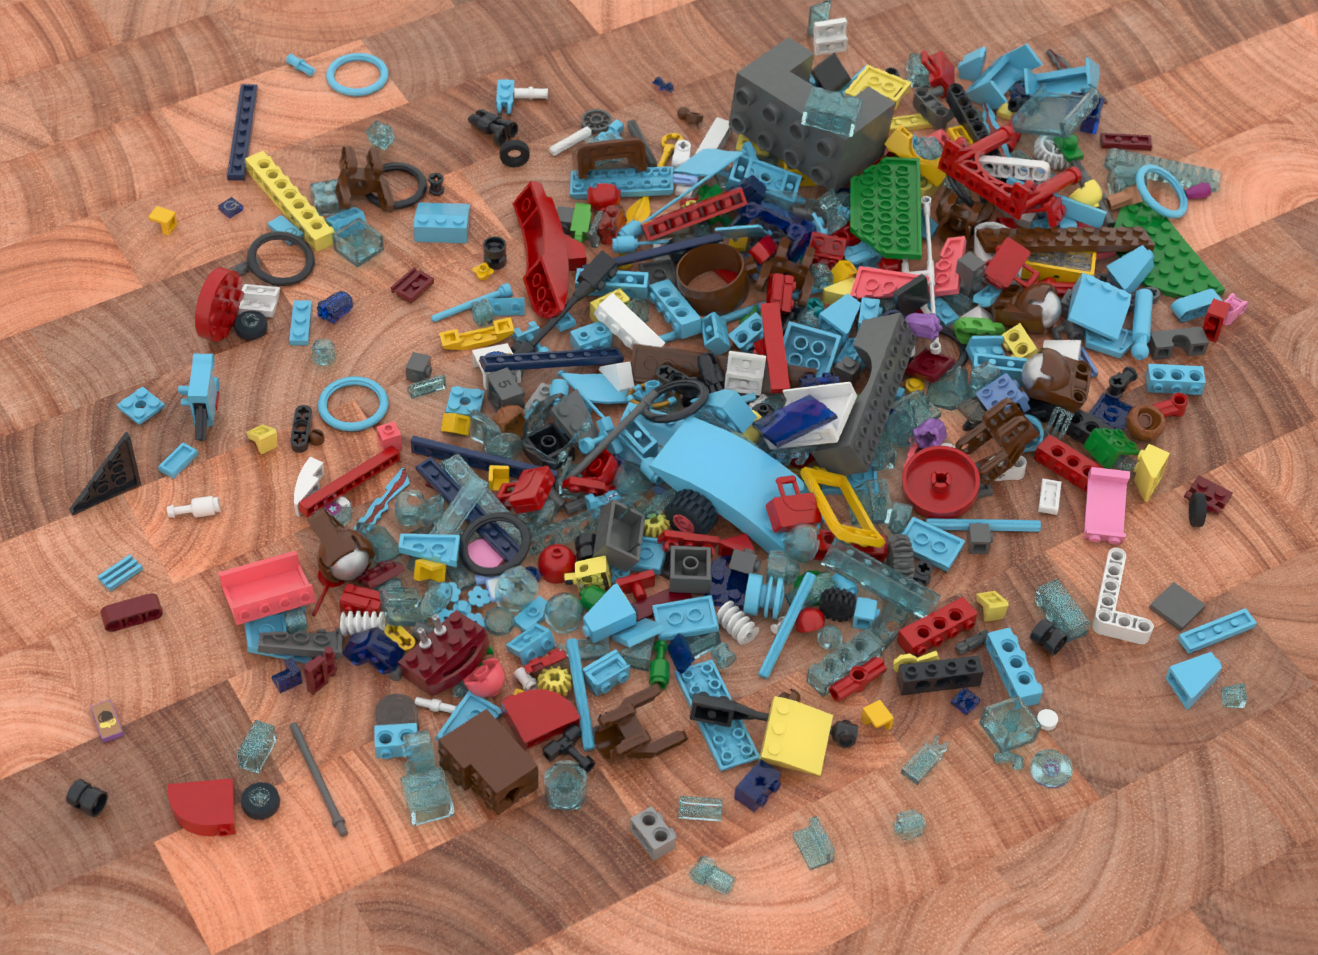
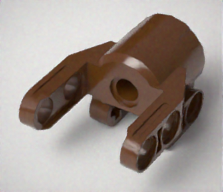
M343 146L339 161L341 173L335 187L340 210H349L351 195L364 196L375 192L377 193L381 210L386 213H392L394 210V199L389 182L382 175L383 163L379 149L370 148L368 154L365 155L367 160L366 167L359 168L354 149Z
M946 188L939 200L935 213L939 223L937 230L939 238L943 243H946L947 238L965 236L967 242L969 237L974 235V229L978 224L989 222L995 205L986 203L983 208V203L975 201L971 211L956 206L959 195L953 193L952 189Z
M782 237L775 257L763 262L754 289L763 291L766 280L773 273L794 276L796 289L801 290L797 304L806 307L814 283V278L809 268L816 248L807 246L800 265L784 259L790 239Z
M1010 398L1001 400L986 411L982 416L983 422L960 438L955 444L956 449L966 454H971L994 437L1003 449L1002 452L980 467V483L983 485L993 482L1013 467L1025 450V446L1040 435L1018 405ZM1007 405H1011L1009 409L1003 411ZM984 433L981 437L976 438L978 434ZM968 444L965 449H961L963 445ZM1005 461L1001 466H997L1000 462ZM989 472L988 476L982 478L985 473Z
M659 684L652 685L626 697L618 708L597 719L599 725L595 726L592 730L594 742L602 758L609 764L625 756H628V758H653L688 740L685 731H675L650 743L652 741L651 736L640 725L635 715L637 713L636 709L654 701L663 692Z

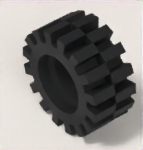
M831 587L830 590L825 589L822 592L819 610L823 612L824 616L826 615L828 620L832 618V621L836 619L839 622H842L843 619L848 621V619H852L854 616L857 599L855 595H852V592L849 591L847 593V589L842 591L840 587H837L836 590Z

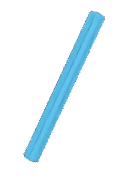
M926 519V523L941 530H968L969 523L989 524L990 531L1039 532L1041 529V522L1039 520Z
M810 572L805 574L758 672L760 677L768 679L816 579L814 574Z
M572 638L566 641L576 706L580 716L583 747L585 751H592L595 749V742L592 734L577 639Z

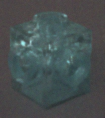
M375 120L365 131L370 143L384 150L396 139L393 128L389 124H383L378 120Z

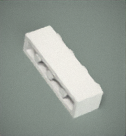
M613 293L599 304L594 312L597 319L603 322L631 350H633L634 343L663 347L665 344L654 331Z

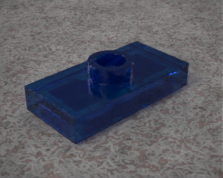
M678 633L668 645V652L676 670L683 674L695 658L684 635Z

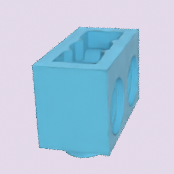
M757 312L728 334L729 338L742 353H752V350L755 349L753 343L764 338L762 318Z
M417 723L374 726L376 758L390 759L392 757L409 758L419 756Z

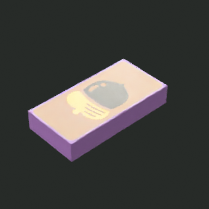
M111 700L90 706L103 743L124 736Z

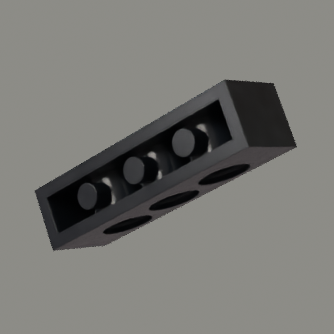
M1063 408L1061 414L1038 418L1041 422L1051 425L1059 432H1063L1085 444L1094 428L1114 430L1112 426L1081 409L1076 413H1071Z
M979 655L899 665L896 679L900 694L903 696L980 686L984 671Z

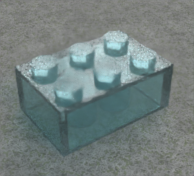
M812 86L804 107L801 124L853 137L860 117L863 99Z

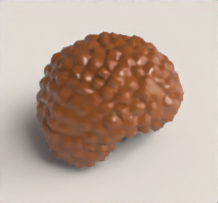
M1144 403L1135 405L1126 417L1129 433L1138 440L1150 441L1157 439L1166 429L1164 414L1153 405Z
M518 405L501 407L492 419L491 427H493V434L501 443L509 445L522 442V436L528 433L529 416Z

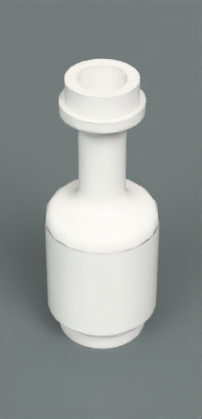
M206 496L192 499L190 505L174 507V505L167 506L169 518H175L176 515L192 513L194 517L198 518L216 515V513L221 512L219 497Z

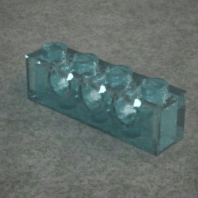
M866 629L862 633L858 632L852 640L842 643L836 651L828 653L819 663L812 664L808 668L806 682L824 697L830 693L828 691L829 686L848 675L852 667L861 666L874 657H881L885 644L870 629Z

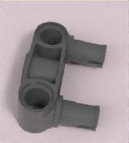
M937 86L930 90L923 87L916 88L913 97V107L933 127L937 129L945 128L947 123L955 116L951 109L946 108L937 98L944 95L942 86Z

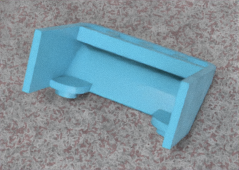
M1028 43L997 58L965 92L971 101L981 106L984 104L985 108H987L986 103H988L990 109L996 110L1008 101L1004 94L1018 80H1025L1024 68L1033 70L1043 63Z
M1088 57L1085 58L1086 66L1040 74H1035L1028 68H1024L1026 95L1035 99L1036 102L1046 101V98L1083 92L1084 94H1092L1098 88L1099 65Z

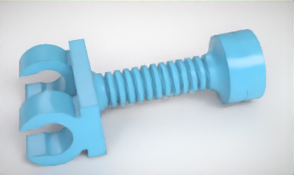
M535 321L527 323L530 326L527 331L521 332L520 328L517 327L514 329L515 333L512 334V337L515 341L530 342L538 334L540 327ZM540 343L535 346L537 352H551L548 347H542Z

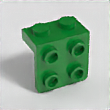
M1094 428L1083 446L1105 469H1111L1120 455H1139L1140 453L1137 445L1130 441L1120 429Z

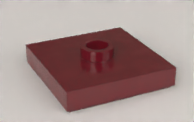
M924 349L907 364L904 373L935 383L955 365V358L940 353L932 354L930 350Z

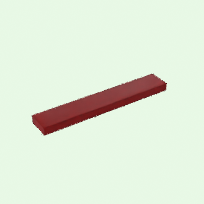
M761 303L760 310L771 393H783V390L790 389L779 303Z

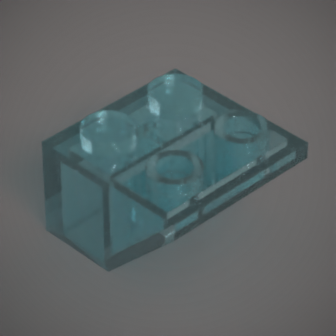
M868 479L853 488L872 524L890 523L892 505L887 479ZM848 504L851 525H860Z

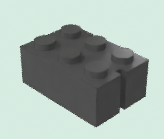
M612 499L600 510L593 557L606 556L608 564L627 573L640 560V545L642 544L646 515L630 508L617 519L627 510V506Z

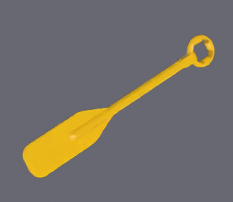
M669 133L663 136L661 145L664 149L657 167H664L668 157L675 150V145L666 144L668 139L684 140L680 134ZM642 196L628 208L617 233L620 228L632 220L643 222L650 217V196Z

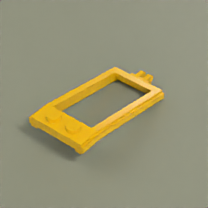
M817 466L801 469L800 475L809 492L814 493L817 506L825 522L838 540L851 544V542L857 543L863 547L873 546L881 548L884 545V538L876 531L846 476L828 472L825 468ZM818 483L841 489L862 529L841 525L838 522Z

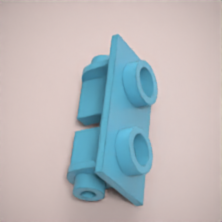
M525 298L488 299L489 316L525 315Z

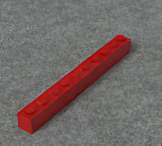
M393 446L386 448L371 459L298 502L299 511L304 516L309 517L400 461V451Z

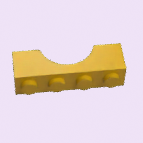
M899 125L884 145L887 146L891 153H895L901 158H920V175H923L929 184L938 187L947 177L944 172L937 168L940 157L934 160H925L919 157L912 145L914 135L902 125Z

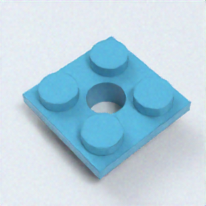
M460 386L452 387L445 413H456L479 418L485 391L462 388Z
M141 387L116 406L134 422L141 425L161 411L165 404L144 387Z

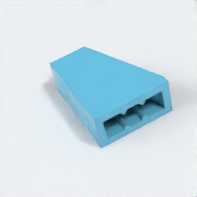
M1142 245L1107 265L1108 275L1121 290H1125L1128 293L1135 292L1154 268V255L1150 249L1147 250Z
M847 293L819 313L816 326L823 331L841 335L842 346H844L857 319L861 303Z
M617 583L583 617L584 626H582V631L586 638L589 637L593 643H596L636 624V612Z
M1209 652L1170 666L1166 680L1187 710L1218 679L1222 666L1213 653Z

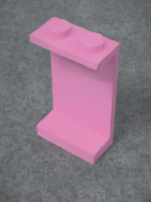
M1091 467L1088 473L1084 539H1089L1091 542L1108 541L1109 544L1113 545L1123 543L1126 538L1124 519L1126 489L1130 479V471Z

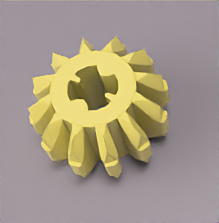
M654 509L652 512L645 511L643 536L657 538L664 530L670 529L669 520H666V516L663 515L662 511L655 512Z
M550 665L549 670L543 668L542 674H539L537 688L553 691L566 697L572 689V677L568 674L567 669L561 670L560 665L557 668H553Z

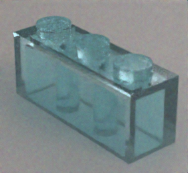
M1058 579L1037 588L1036 604L1043 609L1047 619L1055 625L1056 629L1059 628L1068 634L1067 643L1087 635L1091 622Z

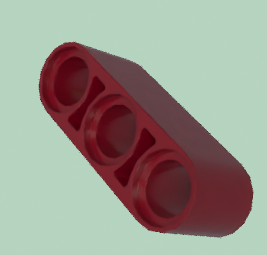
M150 593L107 605L101 609L100 614L105 630L114 632L159 619L163 615V610L158 595Z

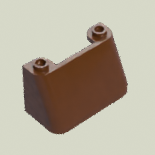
M638 137L585 143L579 145L572 152V161L578 179L587 178L589 170L595 169V161L628 157L629 165L634 164L638 172L647 171L645 145L643 140Z

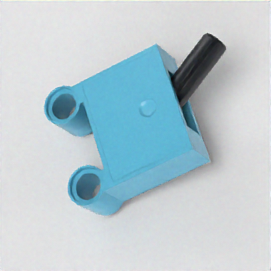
M194 353L189 386H178V392L181 395H188V398L181 399V405L190 406L195 426V440L205 441L207 426H213L215 403L217 391H219V378L213 377L212 372L215 362L214 354Z

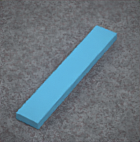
M1008 177L1006 183L1010 185H1014L1015 182L1021 183L1022 185L1025 183L1023 181L1011 177ZM1054 194L1055 197H1061L1062 204L1066 207L1065 217L1096 228L1102 227L1107 214L1106 211L1059 194Z

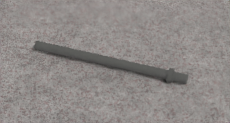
M653 389L646 397L643 396L641 398L642 401L580 462L565 480L570 476L577 477L647 406L650 407L652 405L651 402L659 394Z
M297 722L290 724V729L332 817V825L334 828H337L340 837H344L348 834L344 825L345 819L340 816Z

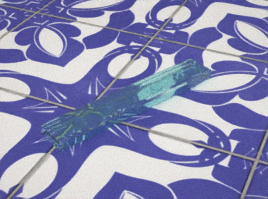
M458 453L442 463L443 468L487 514L494 512L511 514ZM496 522L517 544L522 542L520 532L514 525L507 522Z
M471 474L429 534L454 535L489 486L488 482ZM413 556L406 565L407 569L414 572L415 560L422 558Z

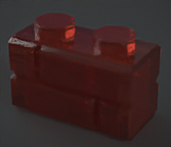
M608 205L596 229L601 244L612 245V239L616 238L619 229L626 225L627 217L624 214L623 206Z

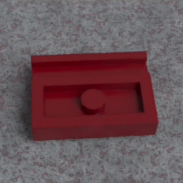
M413 267L391 287V292L397 293V296L412 304L434 284V278L422 271H417Z

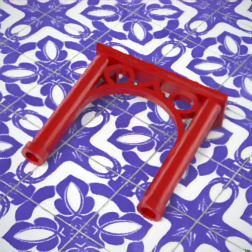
M1009 125L998 128L996 132L969 146L968 140L963 137L957 138L955 142L946 139L937 168L1017 220L1021 219L1023 212L1064 188L1077 184L1082 178L1080 170L1076 167H1070L1038 186L1031 180H1027L1023 185L1018 182L1010 185L990 175L981 166L979 158L1013 140L1014 131Z

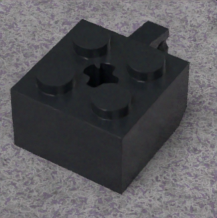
M549 423L522 436V451L533 465L540 467L549 466L550 469L556 470L575 460L574 443L566 433H562L553 423Z

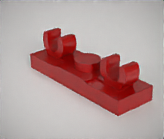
M664 530L657 537V544L663 545V552L669 549L668 545L711 547L712 558L715 555V547L719 544V537Z

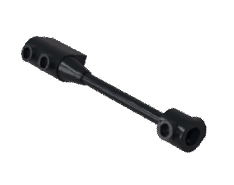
M602 250L579 274L577 282L580 285L565 304L564 311L558 316L553 317L530 342H520L517 340L510 348L512 353H535V346L578 301L591 292H595L596 289L600 292L606 285L604 281L607 278L612 279L617 274V263Z
M700 692L693 695L689 719L731 727L732 720L756 719L767 722L769 714L755 711L752 708L735 702V700H730L727 696L715 697L710 696L707 692ZM849 720L837 721L831 726L829 734H831L833 741L837 742L840 747L849 748L856 743L858 725L852 724Z

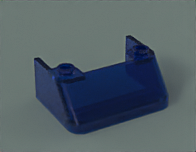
M767 200L747 203L730 225V227L745 226L752 219L759 217L786 230L788 237L795 241L787 253V258L795 263L799 261L807 246L810 245L812 232H817L816 225L813 222Z

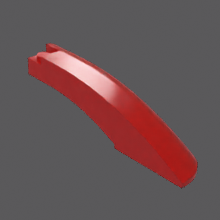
M530 181L512 203L525 243L526 274L522 279L535 313L542 318L552 319L564 311L569 282L567 247L562 225L552 197L546 196L542 183Z

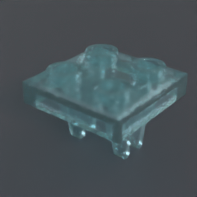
M917 389L894 402L890 410L911 433H913L912 429L919 427L923 421L941 417L942 412L929 401V395L924 396L925 392L923 390L919 391Z

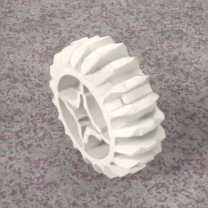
M1052 131L1050 134L1045 132L1044 135H1040L1035 141L1033 148L1034 158L1038 161L1047 162L1050 168L1054 170L1059 169L1061 171L1063 168L1068 169V167H1071L1070 164L1072 162L1068 163L1053 141L1054 136L1062 134H1059V132L1053 133Z

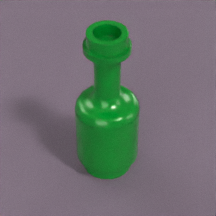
M658 640L654 645L656 659L651 661L649 667V684L651 686L659 684L661 689L664 690L669 684L670 664L664 659L668 646L665 641Z

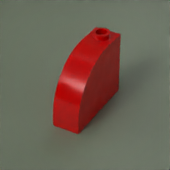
M544 689L528 690L517 695H508L501 703V711L519 745L524 750L561 735L572 724L579 726L580 716L575 707L565 697L553 691Z
M233 778L167 784L171 812L182 828L201 836L225 837L236 834L235 786Z

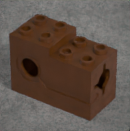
M487 709L438 740L439 764L441 768L451 774L452 780L457 786L460 785L465 791L471 788L475 795H480L486 807L490 811L493 810L497 816L519 802V799L522 797H526L538 789V765Z

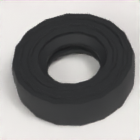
M506 141L499 150L500 160L509 167L523 166L530 158V149L523 141ZM513 150H518L521 152V154L517 157H511L508 155V153Z
M1196 492L1192 493L1189 501V521L1193 527H1202L1207 513L1206 497L1204 493Z

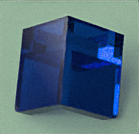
M292 657L284 660L286 670L271 677L280 694L303 683L301 671Z

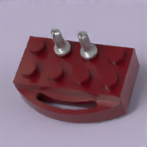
M458 610L451 613L442 623L439 615H433L432 620L435 629L426 636L424 628H419L417 633L421 640L420 643L398 661L404 678L430 696L455 686L470 675L485 657L490 644L484 627Z

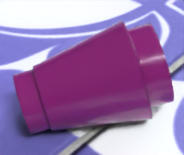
M1201 182L1184 190L1187 199H1203L1211 196V187L1208 182Z

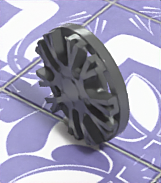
M601 109L589 110L581 117L582 127L591 129L592 134L604 132L612 123V116L607 111Z

